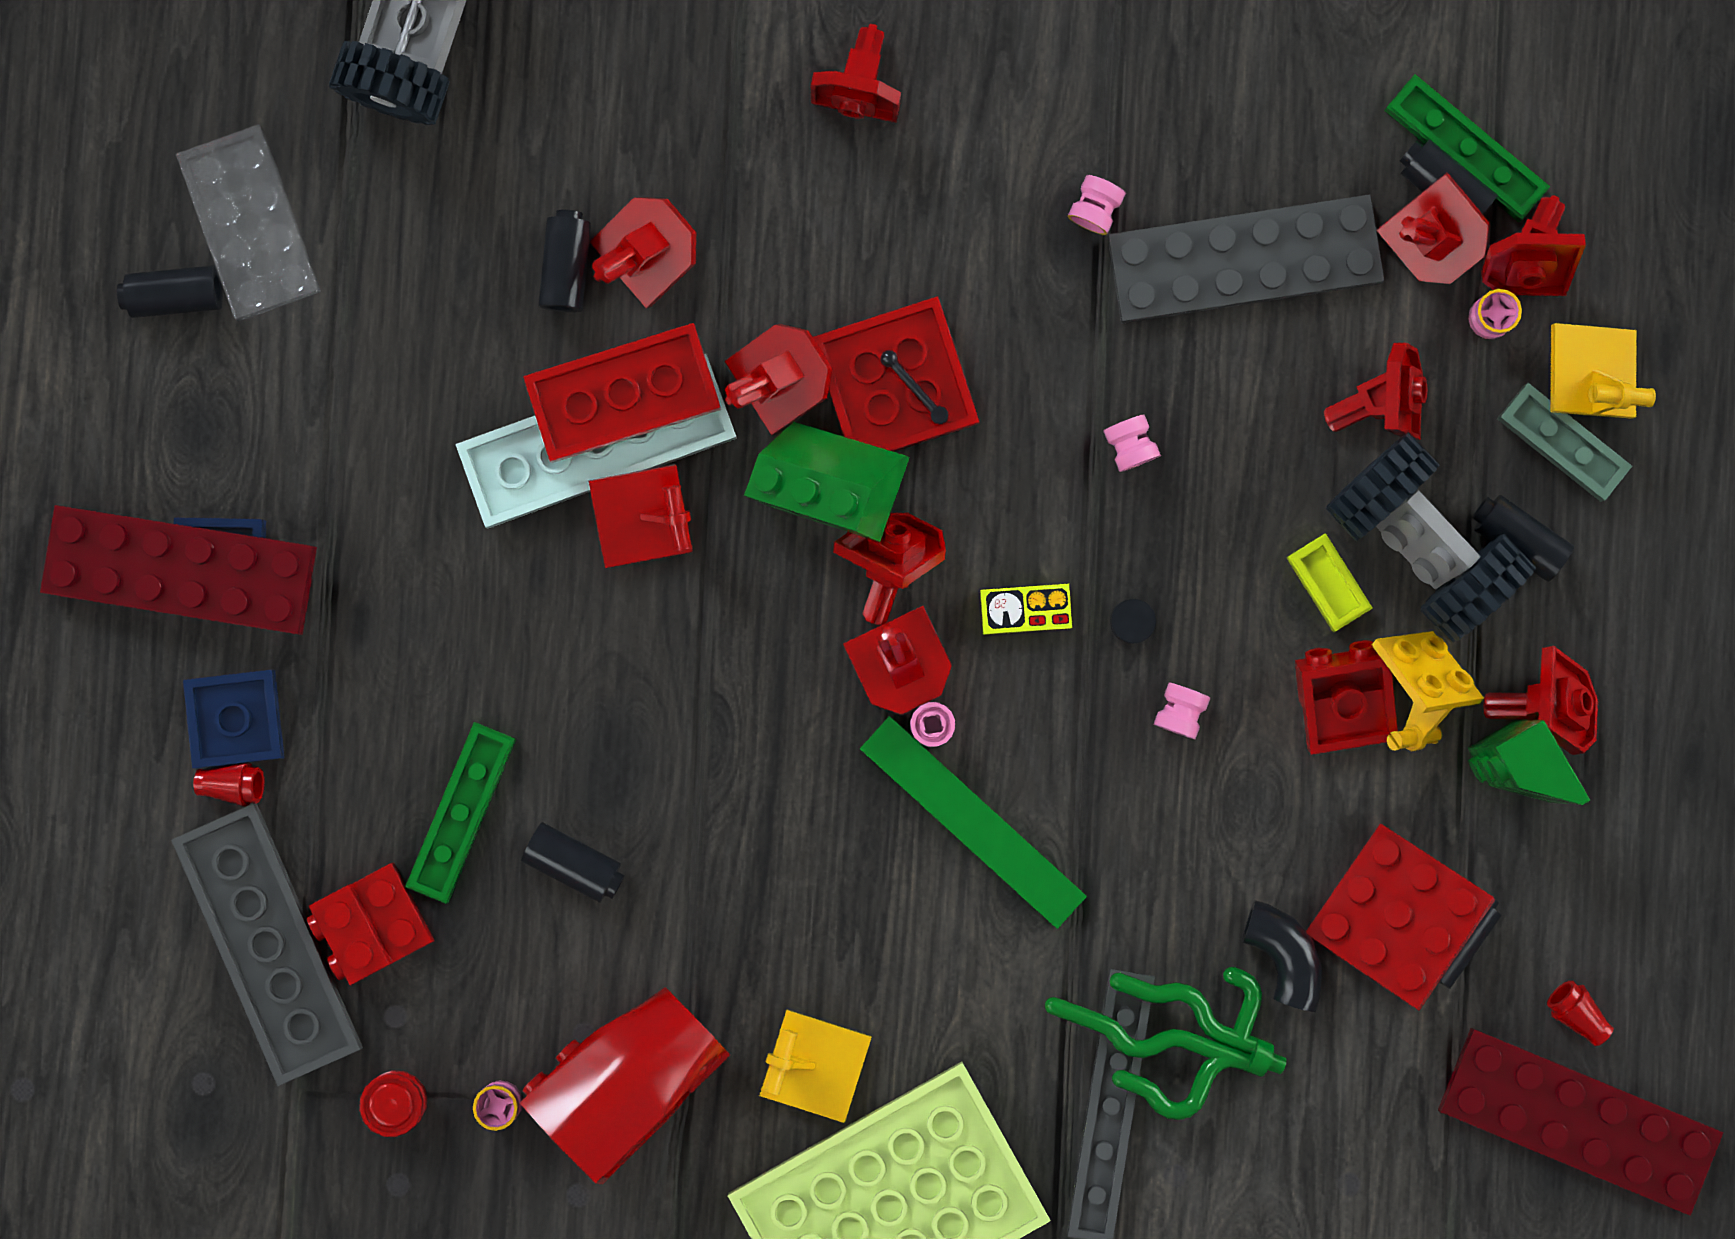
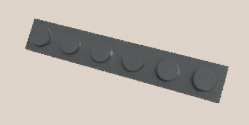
M1109 968L1102 1014L1117 1021L1133 1039L1145 1040L1151 1002L1113 989L1110 986V977L1114 973H1123L1154 985L1155 976ZM1100 1032L1067 1228V1236L1078 1239H1113L1136 1094L1116 1087L1112 1082V1075L1117 1070H1125L1139 1076L1142 1058L1130 1057L1118 1051L1108 1038Z

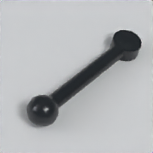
M884 351L880 358L882 365L888 368L891 367L931 412V420L935 424L945 423L949 416L947 409L941 406L937 407L898 363V356L894 351Z

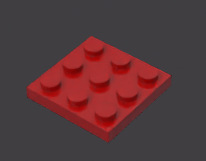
M938 296L813 337L832 366L829 393L844 437L894 452L979 424L978 415ZM884 351H894L898 356V363L937 407L941 406L947 409L949 416L945 423L935 424L931 420V412L891 367L888 368L882 365L880 358Z
M1380 823L1306 932L1313 940L1420 1011L1494 903L1495 898Z

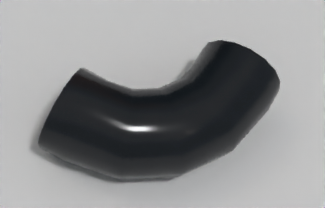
M1254 900L1246 922L1242 943L1259 948L1266 952L1274 961L1278 973L1277 986L1273 996L1274 1000L1294 1008L1316 1012L1320 1000L1323 969L1313 939L1294 917L1267 903Z

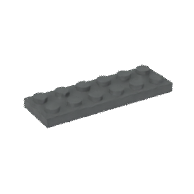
M1370 194L1109 234L1107 237L1121 324L1377 285L1384 282Z
M257 803L248 805L172 839L173 846L277 1086L362 1049V1044L316 938L308 925L306 915Z

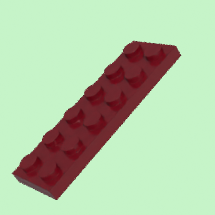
M54 505L40 593L303 635L317 547Z
M1473 1028L1469 1030L1438 1108V1111L1689 1216L1692 1214L1724 1133Z

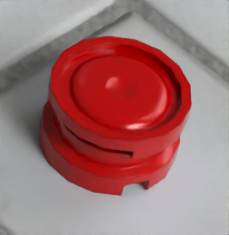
M392 1070L379 1075L365 1087L360 1097L359 1111L363 1122L372 1132L385 1137H396L407 1133L422 1120L427 1109V1094L423 1084L416 1076L406 1071Z

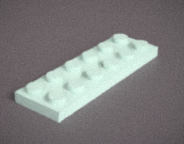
M704 354L722 410L554 463L549 461L536 416L456 444L485 528H492L590 492L588 480L657 468L737 439L707 355Z

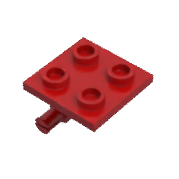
M676 464L588 480L605 568L692 552L687 523L692 519L690 511H685Z

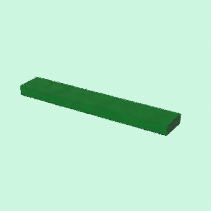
M890 716L860 748L862 752L1056 929L1063 924L1087 897Z

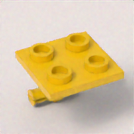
M1559 323L1551 325L1550 412L1632 419L1636 417V406L1652 407L1654 405L1656 393L1653 388H1636V330Z
M1434 631L1379 638L1371 644L1414 702L1403 731L1390 732L1391 735L1387 736V744L1391 750L1396 751L1406 748L1410 751H1417L1425 748L1426 744L1438 743V740L1442 738V732L1438 725L1453 708L1480 704L1484 699L1474 685L1470 674L1460 667L1448 651L1445 641L1437 636Z
M786 1010L773 1053H768L765 1061L769 1064L759 1096L845 1123L872 1036Z

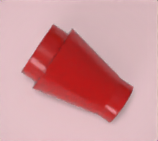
M249 762L212 769H198L193 781L194 792L196 795L208 796L246 807L250 803L260 802L264 792V774L261 768L253 767Z
M1567 981L1556 988L1550 995L1547 1006L1552 1010L1551 1016L1586 1038L1593 1046L1603 1044L1612 1035L1614 1028L1607 1022L1584 985H1577L1574 981Z

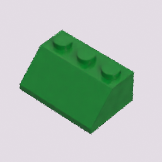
M793 422L758 454L744 496L768 507L880 542L910 457Z
M1544 720L1513 721L1467 747L1472 755V758L1468 760L1469 766L1481 783L1487 781L1491 787L1549 803L1583 805L1590 801Z

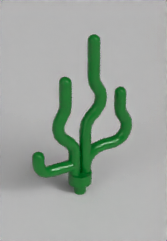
M1228 967L1223 972V978L1228 984L1239 987L1244 992V1000L1234 1028L1219 1023L1203 994L1188 984L1174 982L1153 985L1123 973H1114L1110 977V986L1113 989L1138 999L1157 1004L1173 1001H1182L1188 1004L1193 1010L1197 1023L1203 1032L1213 1040L1179 1029L1162 1031L1148 1039L1136 1040L1130 1037L1117 1021L1106 1015L1057 997H1050L1045 1002L1047 1013L1102 1033L1118 1051L1127 1056L1146 1058L1156 1055L1167 1048L1179 1047L1207 1057L1208 1059L1203 1062L1195 1076L1189 1095L1180 1102L1168 1099L1155 1083L1144 1077L1125 1070H1117L1112 1075V1082L1116 1087L1140 1095L1156 1113L1167 1119L1181 1120L1189 1118L1201 1110L1208 1097L1213 1080L1223 1069L1237 1068L1263 1077L1267 1070L1282 1074L1286 1066V1057L1274 1053L1273 1043L1250 1035L1261 1006L1262 991L1260 984L1253 975L1236 967Z

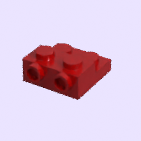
M1357 641L1349 645V651L1334 654L1328 648H1314L1305 652L1304 659L1295 660L1299 702L1303 707L1307 749L1311 755L1387 742V736L1391 735L1390 732L1398 731L1392 672L1371 645L1373 641Z
M394 862L309 905L312 915L307 917L308 925L318 941L325 938L333 954L328 956L327 960L332 972L339 981L346 978L349 985H352L435 941L408 888L405 887L406 884Z

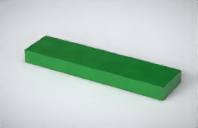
M1416 74L1413 75L1384 110L1424 144L1430 139L1494 191L1498 196L1493 202L1517 222L1524 219L1550 188L1546 182Z
M473 723L405 887L445 904L449 903L517 740L516 738L480 723Z

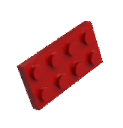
M694 323L523 376L551 463L722 410Z

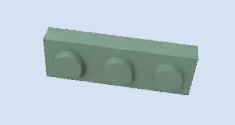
M1525 384L1497 420L1600 502L1605 501L1632 468V465L1568 414L1550 412L1551 400L1531 384Z

